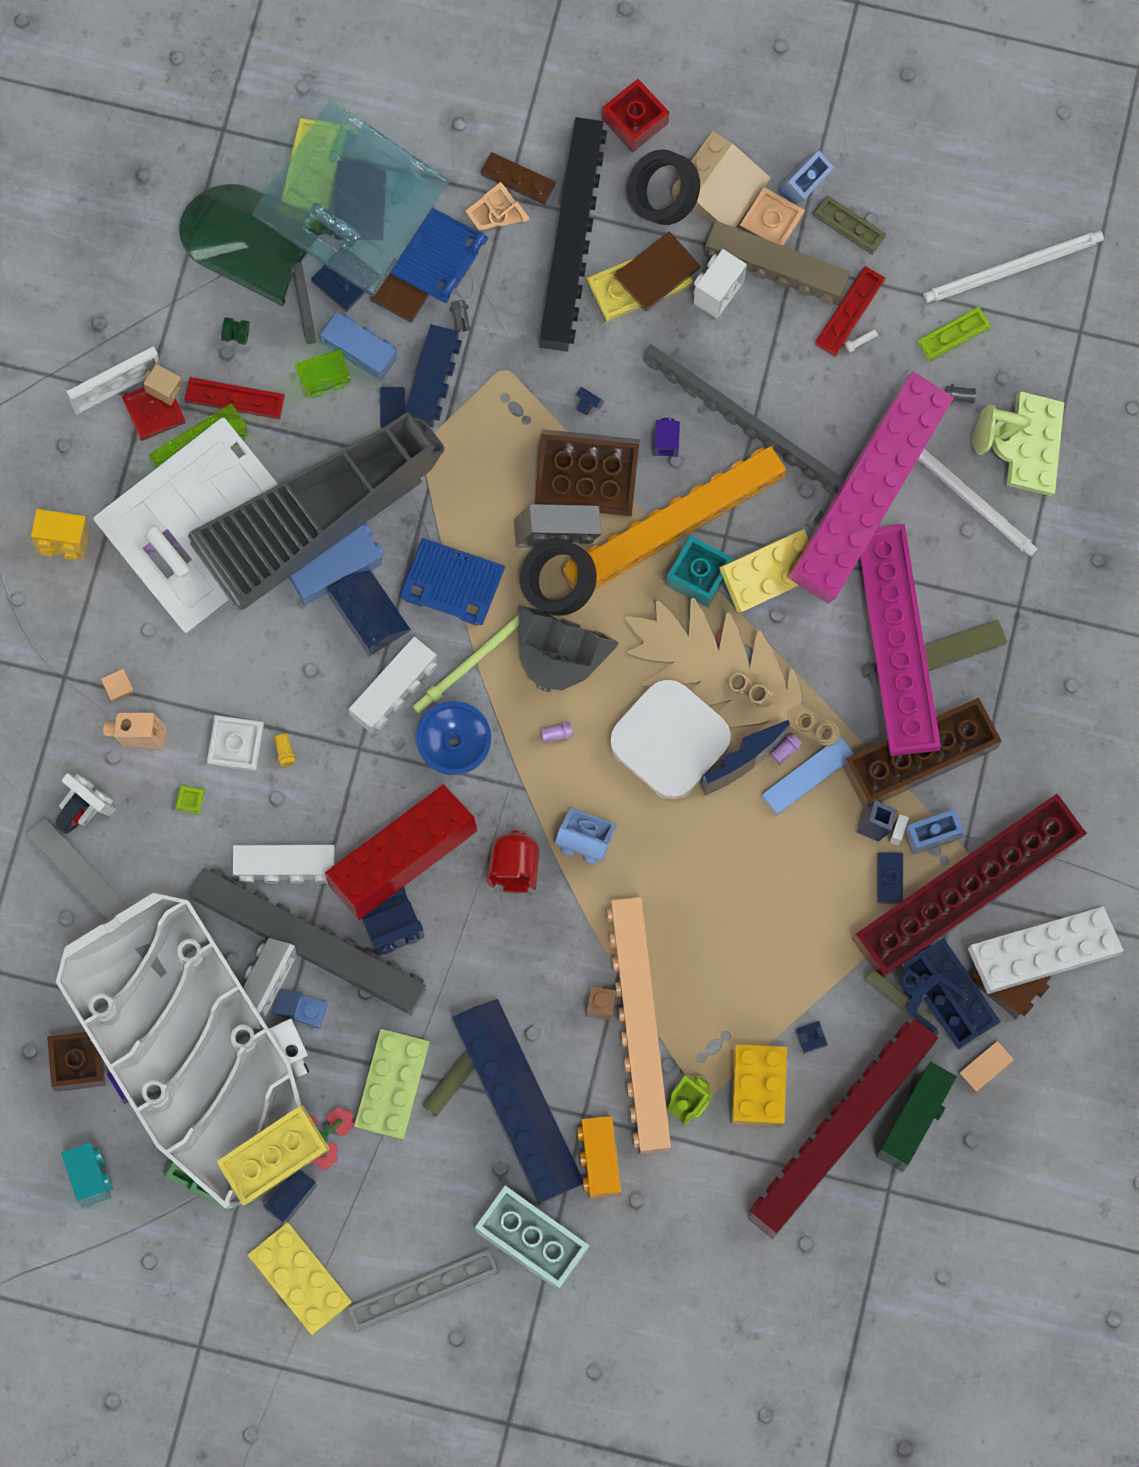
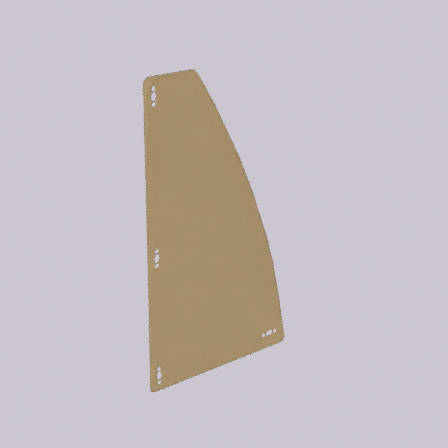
M508 370L496 372L435 432V435L444 446V452L433 469L426 474L442 545L506 566L483 625L476 626L465 622L474 652L519 614L520 606L538 609L526 599L520 584L523 562L530 551L536 546L516 548L514 519L529 504H535L542 430L568 432L524 384ZM502 394H508L510 396V400L508 402H502L500 396ZM514 401L522 407L523 415L521 417H517L509 411V402ZM523 416H529L531 422L525 425L521 419ZM634 501L632 516L600 513L602 534L591 544H574L580 546L585 551L595 545L600 547L607 543L606 540L615 533H624L629 525L636 521L641 523L648 518V515ZM673 543L595 589L589 601L580 610L564 616L551 615L559 621H562V618L580 624L582 629L602 632L618 642L617 647L586 680L562 691L551 689L550 692L538 689L536 687L537 684L528 678L520 658L519 627L477 664L513 762L556 860L587 921L612 963V958L617 957L616 947L611 948L610 933L614 932L613 923H608L607 908H611V900L642 898L658 1036L683 1074H689L695 1078L697 1076L704 1078L709 1082L710 1085L708 1087L714 1095L733 1078V1053L736 1045L768 1046L865 959L852 938L857 932L898 905L877 903L878 853H903V900L961 861L969 853L956 840L939 846L941 849L939 857L932 856L927 850L913 855L905 831L899 846L889 843L899 814L909 817L906 828L910 824L933 817L930 811L909 790L881 802L896 809L892 831L882 840L877 842L856 833L864 807L843 767L779 815H776L762 798V794L826 747L789 727L787 736L793 734L802 743L799 751L795 750L781 765L769 755L745 775L706 796L701 787L702 778L685 798L662 799L623 763L616 760L610 745L614 727L650 688L644 687L642 682L672 664L669 662L648 661L628 655V650L644 643V641L632 630L625 617H642L657 621L656 601H660L675 615L689 636L691 598L666 586L667 575L681 553V550ZM555 556L543 566L539 576V586L542 594L547 599L558 600L564 598L572 591L563 577L564 565L572 559L571 556ZM720 591L716 594L709 608L698 603L706 616L716 643L717 635L724 627L726 613L729 612L738 627L743 644L754 650L757 636L756 629L740 613H737L736 608ZM469 604L466 612L477 615L480 607ZM771 646L788 689L789 672L793 668ZM795 671L802 690V705L836 724L841 738L854 754L867 749L868 747ZM697 682V683H692V684H687V685H685V686H686L689 690H691V689H693L699 682ZM729 701L710 705L709 707L717 713ZM811 719L804 721V726L808 727L811 725ZM563 721L571 723L573 737H570L569 740L566 741L565 738L544 743L542 727L563 724ZM766 723L729 728L731 734L730 744L725 755L738 751L742 738L753 734ZM831 730L825 732L824 736L826 739L832 736ZM723 756L708 773L721 768ZM570 807L617 824L603 862L598 861L596 864L588 863L584 860V855L576 852L574 855H566L560 851L561 847L555 845L559 829ZM947 856L949 863L942 865L939 861L940 857ZM722 1032H729L731 1038L728 1041H723L721 1039ZM714 1039H720L722 1041L721 1049L713 1055H707L705 1053L707 1044ZM699 1053L706 1055L707 1059L705 1062L700 1063L697 1061L696 1057Z

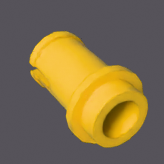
M289 734L275 736L273 740L278 753L277 762L280 763L281 767L295 764L296 754L292 752Z

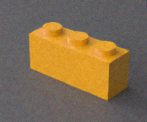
M612 1116L582 1119L581 1126L577 1127L578 1142H583L584 1152H580L581 1167H586L587 1177H583L584 1193L589 1192L590 1199L620 1196L621 1188Z

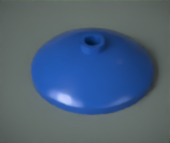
M445 702L430 709L421 719L417 729V747L422 759L432 769L447 775L465 774L477 768L487 757L491 746L490 726L484 715L475 707L463 702ZM452 739H456L459 741V744L452 746L449 742Z

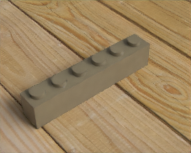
M715 221L705 245L704 255H707L709 259L714 254L719 255L722 249L746 263V271L752 272L755 277L773 280L781 287L794 288L804 296H815L820 298L823 303L829 305H839L851 272L719 221Z

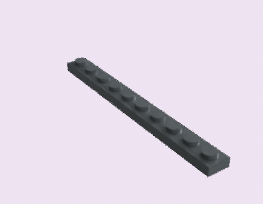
M652 344L647 347L644 353V360L651 369H658L663 372L671 383H678L683 386L690 396L700 398L710 410L714 412L717 410L723 414L727 422L732 425H739L744 429L747 436L752 439L757 438L763 442L766 449L771 446L775 452L783 456L787 464L802 469L806 477L813 481L816 479L822 483L824 489L829 493H838L845 481L844 478Z

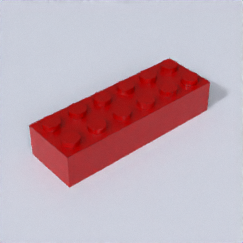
M443 784L324 872L328 886L360 920L478 831L475 817Z

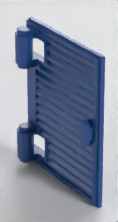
M432 208L393 266L390 274L447 303L454 288L458 287L478 256L479 249L482 245H485L489 237ZM472 238L474 241L470 247L465 245L468 239ZM441 281L445 282L446 284L442 290L437 289Z
M422 538L399 597L411 604L420 607L426 606L458 617L461 621L476 626L483 625L506 566ZM413 585L424 588L422 596L411 593ZM469 604L480 607L477 615L466 612Z

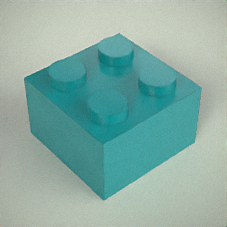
M690 535L667 575L666 586L689 598H695L698 603L709 608L724 582L719 567L733 561L734 558Z
M91 1142L61 1152L76 1201L82 1208L111 1198L109 1191L114 1190L107 1172L102 1170V1167L106 1166L98 1147L94 1148Z

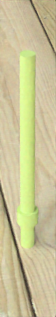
M519 614L436 686L432 685L425 691L426 695L412 706L414 711L419 714L430 703L437 702L445 690L519 627Z

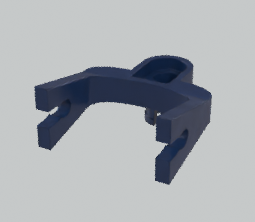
M907 972L902 978L903 990L912 997L907 1007L909 1015L918 1020L936 1036L939 1033L938 1029L918 1014L919 1005L925 996L935 987L945 985L964 1002L968 999L967 993L939 973L934 974L927 981L914 972ZM915 979L916 984L909 985L907 981Z

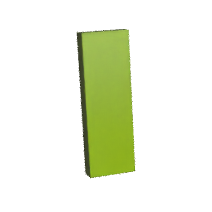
M978 306L920 338L917 344L930 363L991 329L992 325Z

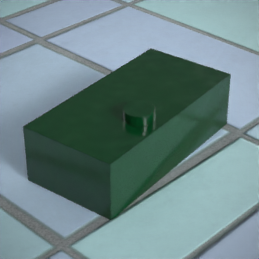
M931 1061L929 1062L877 1155L878 1159L904 1172L933 1120L939 1121L946 1108L942 1106V1103L955 1082L956 1075Z

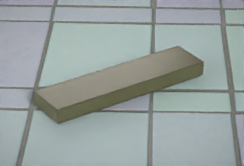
M999 620L924 645L928 670L931 671L1007 644Z

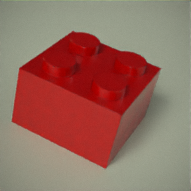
M637 79L602 107L601 119L634 152L669 123L670 112Z

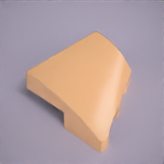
M502 182L497 183L462 211L478 230L526 222L530 219Z

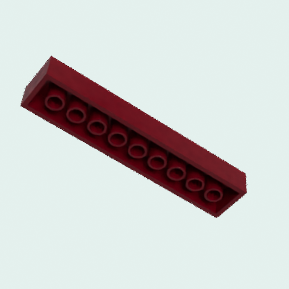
M1057 793L857 932L852 940L872 968L885 978L901 967L903 963L931 946L1082 840L1087 833Z
M915 1018L911 1023L906 1021L894 1036L897 1039L894 1043L890 1040L878 1055L881 1058L879 1062L873 1060L862 1075L865 1077L864 1080L860 1081L857 1079L846 1094L849 1098L846 1101L841 1098L830 1113L833 1117L830 1120L825 1118L814 1132L817 1135L814 1140L809 1137L798 1151L800 1154L799 1158L792 1157L782 1170L784 1176L781 1179L776 1176L765 1191L768 1195L765 1198L760 1196L751 1206L749 1211L752 1214L749 1220L772 1240L938 1040L935 1034Z

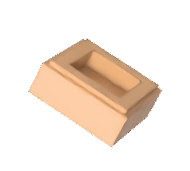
M124 669L101 679L111 702L134 693Z

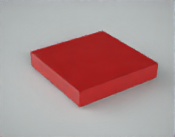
M144 387L122 396L140 441L186 423L176 398L172 405H169L146 393Z

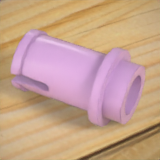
M563 721V724L541 728L544 743L565 738L567 741L570 737H573L570 722L565 723Z
M793 734L790 736L786 735V740L770 753L771 757L779 765L795 750H800L799 747L802 743Z

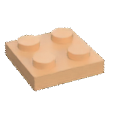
M763 187L741 222L739 229L785 246L805 214V210Z

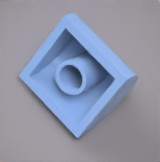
M570 807L559 829L555 845L561 847L560 851L566 855H574L575 852L584 855V860L588 863L596 864L598 861L603 862L617 824Z

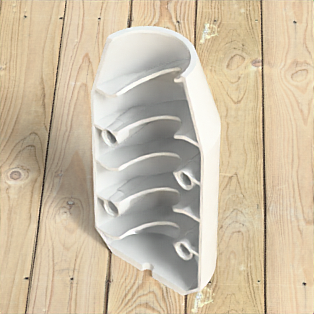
M152 893L116 915L110 922L98 926L64 948L56 983L156 1147L224 1208H233L240 1205L241 1202L216 1161L300 1106L299 1094L289 1061L190 902L184 899ZM150 944L151 946L143 959L135 948ZM197 950L193 958H186L189 952ZM156 957H158L167 972L162 978L151 967ZM108 1005V1009L105 1012H96L100 1007ZM250 1035L248 1043L239 1044V1040L243 1036ZM161 1091V1096L158 1099H149L151 1093Z

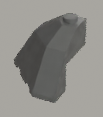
M524 606L519 608L520 658L528 678L537 684L536 687L542 691L550 692L551 689L562 691L586 680L617 647L618 642L602 632L582 629L580 624L562 618V621H559L540 609Z

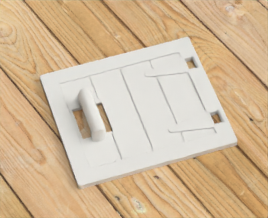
M221 418L94 516L93 521L184 633H188L229 600L190 545L191 540L188 538V535L193 530L275 487L278 483L225 418ZM237 443L246 455L238 458L231 450V447ZM168 529L192 559L190 562L186 563L162 534ZM149 543L155 547L174 571V574L168 579L143 550Z

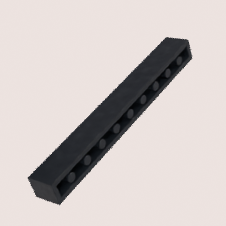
M575 117L541 328L540 348L568 352L569 344H574L576 330L572 329L573 321L578 322L580 307H575L576 299H581L583 285H579L580 277H585L587 263L582 261L583 255H588L590 240H586L587 232L592 233L594 218H589L590 210L595 211L597 196H593L594 188H599L600 174H596L597 166L602 167L604 152H600L601 144H606L607 130H603L604 121Z

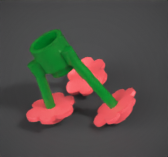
M337 1107L334 1111H330L327 1114L326 1118L330 1122L329 1127L325 1131H318L330 1150L312 1161L313 1165H319L321 1169L328 1170L332 1163L338 1161V1157L335 1155L338 1147L334 1143L328 1144L327 1136L333 1131H336L340 1136H345L349 1130L353 1129L354 1123L351 1121L353 1113L350 1110L343 1111L341 1107ZM310 1115L312 1121L314 1122V1124H315V1126H316V1125H317V1119H316V1117Z

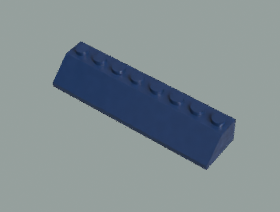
M495 999L453 1016L452 1023L538 1205L583 1185V1178L499 1000Z

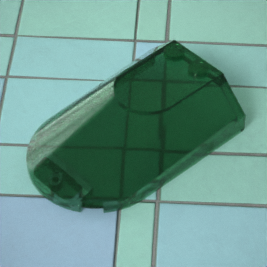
M238 184L219 185L200 193L185 208L179 225V234L183 247L195 262L281 306L286 302L285 296L292 274L314 242L322 234L326 233L332 236L334 233L333 225L253 188Z

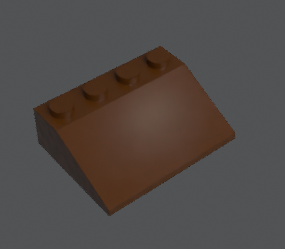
M543 429L535 504L599 506L600 513L632 516L640 439Z

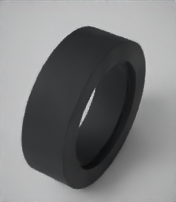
M660 149L649 152L636 163L630 174L627 189L630 205L640 217L660 225H671L683 220L693 210L699 197L700 177L698 170L688 158L673 151ZM673 165L679 172L681 179L679 194L671 205L664 209L655 210L647 197L649 180L659 168Z
M550 539L534 547L525 558L520 573L521 589L529 603L548 614L556 616L569 615L580 610L591 598L597 581L595 563L589 553L580 546L564 539ZM558 555H569L575 561L578 569L576 585L564 598L549 600L540 590V572L551 558Z

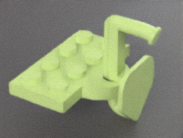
M1020 391L1016 394L1014 413L996 409L995 405L990 404L981 411L971 434V442L976 453L983 455L992 446L994 452L1001 459L1009 462L1007 486L1048 496L1054 495L1064 402Z

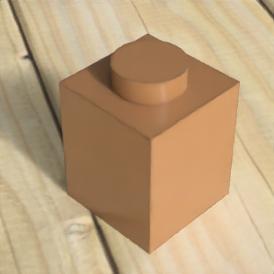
M591 986L586 1016L611 1021L616 991Z

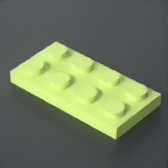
M380 1029L354 1128L404 1141L430 1041Z

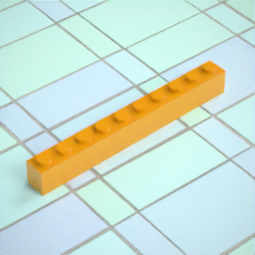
M770 446L765 450L764 448L756 450L752 453L750 459L737 461L730 467L731 470L724 474L722 472L715 474L710 479V482L704 486L699 484L693 487L687 496L674 498L669 502V506L663 510L658 508L652 511L648 518L641 523L636 521L629 525L624 533H615L606 540L607 543L602 546L595 545L588 549L587 552L592 557L597 571L595 589L785 478L787 469L773 448ZM572 558L564 565L563 577L573 590L578 579V569Z

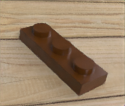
M493 152L490 153L481 170V176L496 183L502 182L505 187L543 205L546 204L556 184L555 181Z

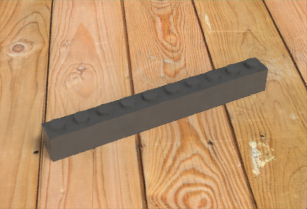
M203 868L189 893L191 900L267 940L271 938L294 945L297 956L411 1016L413 1015L426 991V985L423 984L424 980L412 973L408 976L400 972L402 968L392 962L385 964L379 961V956L369 950H366L365 953L356 948L357 944L349 939L344 938L341 941L334 937L335 933L323 926L319 929L313 926V921L303 915L296 917L290 914L291 910L280 903H277L275 906L267 902L269 898L259 892L254 894L245 890L247 887L236 880H233L231 883L224 879L225 875L218 870L211 868L209 871Z

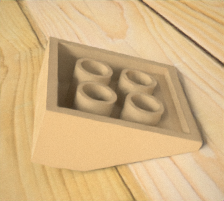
M712 131L691 160L698 170L700 177V193L693 211L715 224V221H719L737 228L763 187H766L770 182L771 177L733 143ZM680 177L673 186V199L677 198L680 191Z

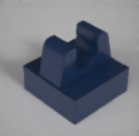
M580 387L576 394L582 398L576 410L584 415H588L593 406L600 409L605 402L583 387Z
M820 1021L795 1029L803 1054L828 1045Z

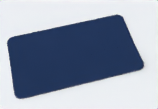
M381 387L380 427L383 428L405 414L404 387Z

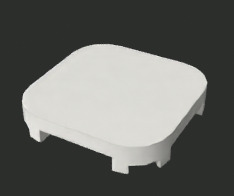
M663 680L651 686L616 724L611 734L610 745L616 760L623 763L653 789L657 796L662 799H678L689 795L704 775L711 770L722 756H725L729 749L731 734L729 726L724 719L685 685L674 680Z

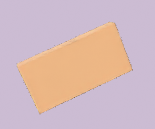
M997 1041L963 1069L959 1075L974 1093H977L1010 1065L1014 1059Z

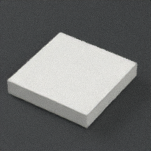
M214 715L207 765L256 772L264 722Z

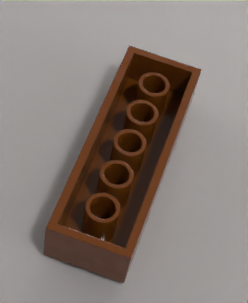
M980 698L936 717L941 745L940 751L890 756L887 739L846 758L843 768L864 809L874 800L881 803L998 749L1002 740Z

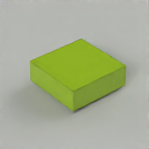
M180 785L175 810L200 815L206 792L205 789Z

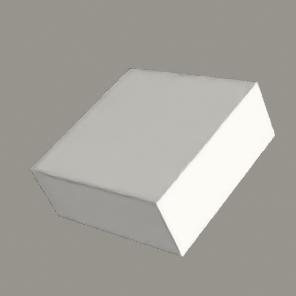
M899 814L889 843L899 846L909 817Z

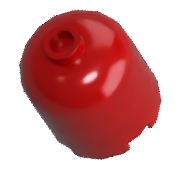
M513 830L511 833L498 837L492 847L487 884L492 888L495 887V884L504 887V892L528 893V888L536 890L539 863V846L537 842L527 836L525 832Z

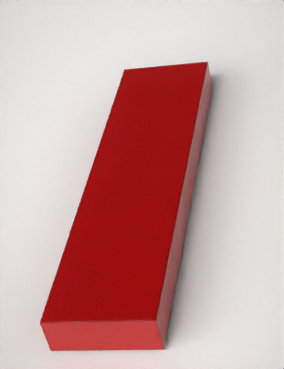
M865 266L822 331L815 345L836 357L886 278Z
M189 377L184 400L186 403L280 420L285 394Z

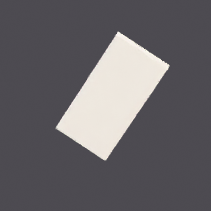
M154 346L68 390L67 395L74 413L78 415L142 382L149 369L152 370L155 364L161 366Z

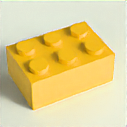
M736 1045L734 1047L731 1125L782 1127L784 1125L787 1047Z

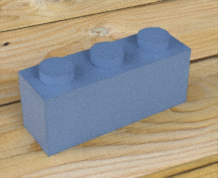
M336 312L320 334L321 344L382 381L398 359L395 345L388 340H380L371 329L367 327L361 328L356 325L355 320L346 314L342 316Z

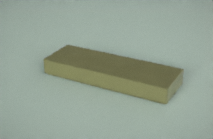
M828 195L813 214L815 218L871 255L874 254L886 237V233Z
M872 970L865 982L914 1020L907 1010L911 999L875 970ZM919 1006L918 1014L930 1022L932 1016Z

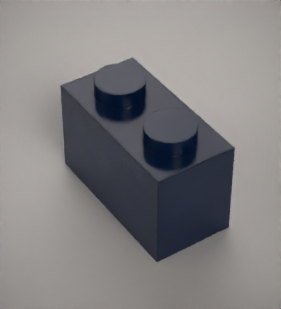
M299 1170L283 1181L263 1207L266 1212L285 1225L316 1189L317 1183L302 1170Z

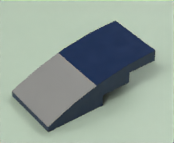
M789 720L742 738L738 751L723 756L720 769L704 775L701 787L705 796L734 782L768 757L785 739L790 727Z

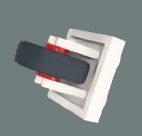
M67 773L61 780L71 789L59 805L62 811L55 822L56 827L63 833L71 832L79 824L85 826L97 812L109 817L115 812L116 809L111 805L113 800L97 789L95 791L92 790L94 785L85 777H81L79 774L73 776Z

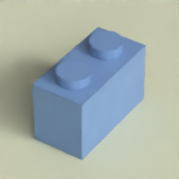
M818 150L807 156L778 189L790 202L797 204L806 199L835 167Z
M955 809L910 824L905 830L913 855L956 841L964 833Z

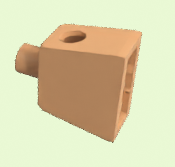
M118 713L116 722L105 721L104 736L115 737L123 746L163 750L166 725L154 713Z

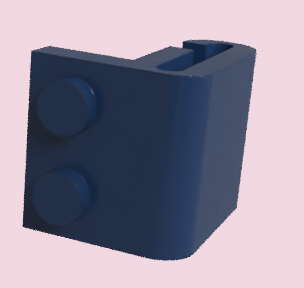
M404 887L361 918L374 951L378 956L389 954L400 947L414 944L424 938L423 927L416 917Z

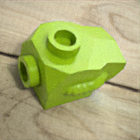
M689 1074L685 1075L671 1093V1102L667 1107V1112L678 1118L685 1126H688L693 1119L700 1117L706 1111L708 1104L712 1100L713 1093L708 1087L710 1085L709 1082L701 1076L695 1078Z

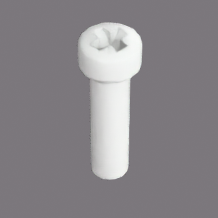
M874 329L853 341L849 340L845 342V348L851 353L855 351L856 347L877 337L878 333Z

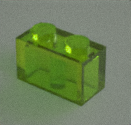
M341 349L295 363L296 374L305 398L310 396L311 398L319 397L325 391L331 389L341 390L351 383L350 373Z

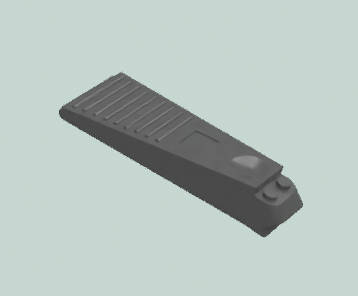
M406 412L382 429L193 530L188 535V538L191 540L190 545L232 605H236L239 610H243L422 483L421 477L433 469L444 452V446L425 421L413 418L409 412Z

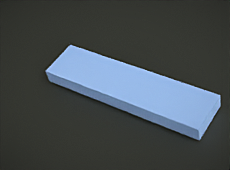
M840 736L834 745L826 746L763 793L762 798L774 813L779 815L843 767L845 759L854 755V752Z

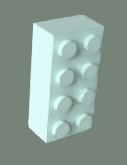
M504 1186L475 1227V1232L558 1291L589 1249L587 1243L507 1186Z

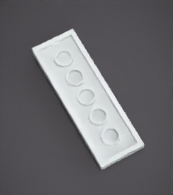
M1104 906L972 944L968 948L987 994L1121 955L1124 951Z

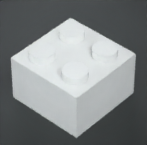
M722 249L719 255L714 254L707 265L709 269L705 274L700 273L694 282L696 287L693 291V304L716 319L719 318L744 283L747 268L746 263Z

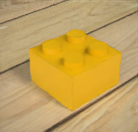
M36 509L31 533L36 551L47 557H53L56 554L63 555L68 560L85 559L90 536V528L86 517Z

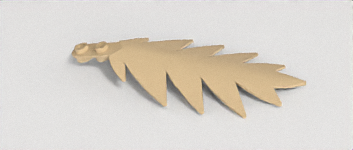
M691 598L689 636L675 615L660 601H656L657 621L642 617H625L632 630L644 641V643L628 650V655L648 661L672 663L642 682L644 687H651L663 680H674L683 685L699 682L691 691L708 706L729 701L717 712L728 724L729 728L766 723L754 732L756 733L789 720L791 728L823 746H832L838 741L840 736L838 726L802 705V690L793 669L789 672L787 689L785 678L775 654L762 631H757L752 660L749 666L747 652L731 613H726L720 647L718 649L706 616L695 598ZM811 719V725L805 727L804 721ZM831 730L832 736L826 739L824 736L825 732Z

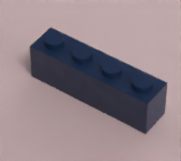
M430 324L405 413L409 412L413 418L422 419L431 428L434 427L435 420L440 421L443 411L440 403L442 398L446 399L449 391V385L446 382L448 376L452 377L456 366V363L453 362L454 355H459L462 340H459V331Z

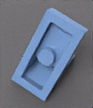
M280 989L272 1014L320 1029L328 1003L303 996V992Z

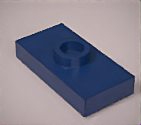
M878 853L877 903L899 904L903 901V853Z

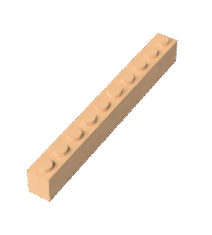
M642 898L611 900V908H607L608 923H613L614 932L610 933L611 948L616 947L617 957L612 959L614 973L619 972L620 982H615L617 997H622L623 1007H618L620 1022H625L626 1032H621L622 1046L628 1047L629 1057H624L625 1071L631 1072L632 1082H627L628 1097L634 1098V1107L630 1108L631 1123L636 1122L637 1132L633 1133L634 1148H639L640 1154L670 1151L671 1143Z

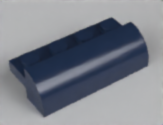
M944 938L901 965L906 973L914 972L925 981L934 974H942L967 993L968 999L964 1002L945 985H939L932 989L924 998L958 1050L979 1039L983 1034L1001 1023ZM911 979V981L913 982V984H916V982H915L916 980H915V979Z

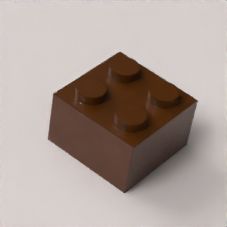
M87 1032L47 1036L51 1087L55 1092L106 1086L104 1060Z

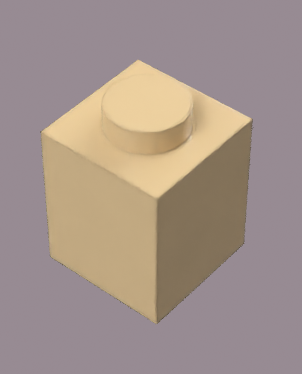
M155 364L152 370L149 369L143 378L146 393L169 405H172L183 387L180 376L158 364Z

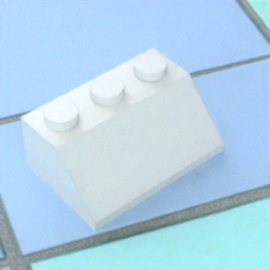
M268 938L266 944L262 942L256 953V956L259 958L255 966H249L244 977L247 981L243 987L263 1021L297 957L294 945Z

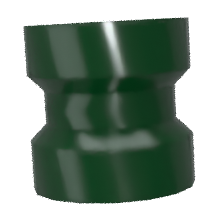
M225 317L221 341L230 342L234 340L238 344L246 345L250 321L241 320L237 322L233 318Z

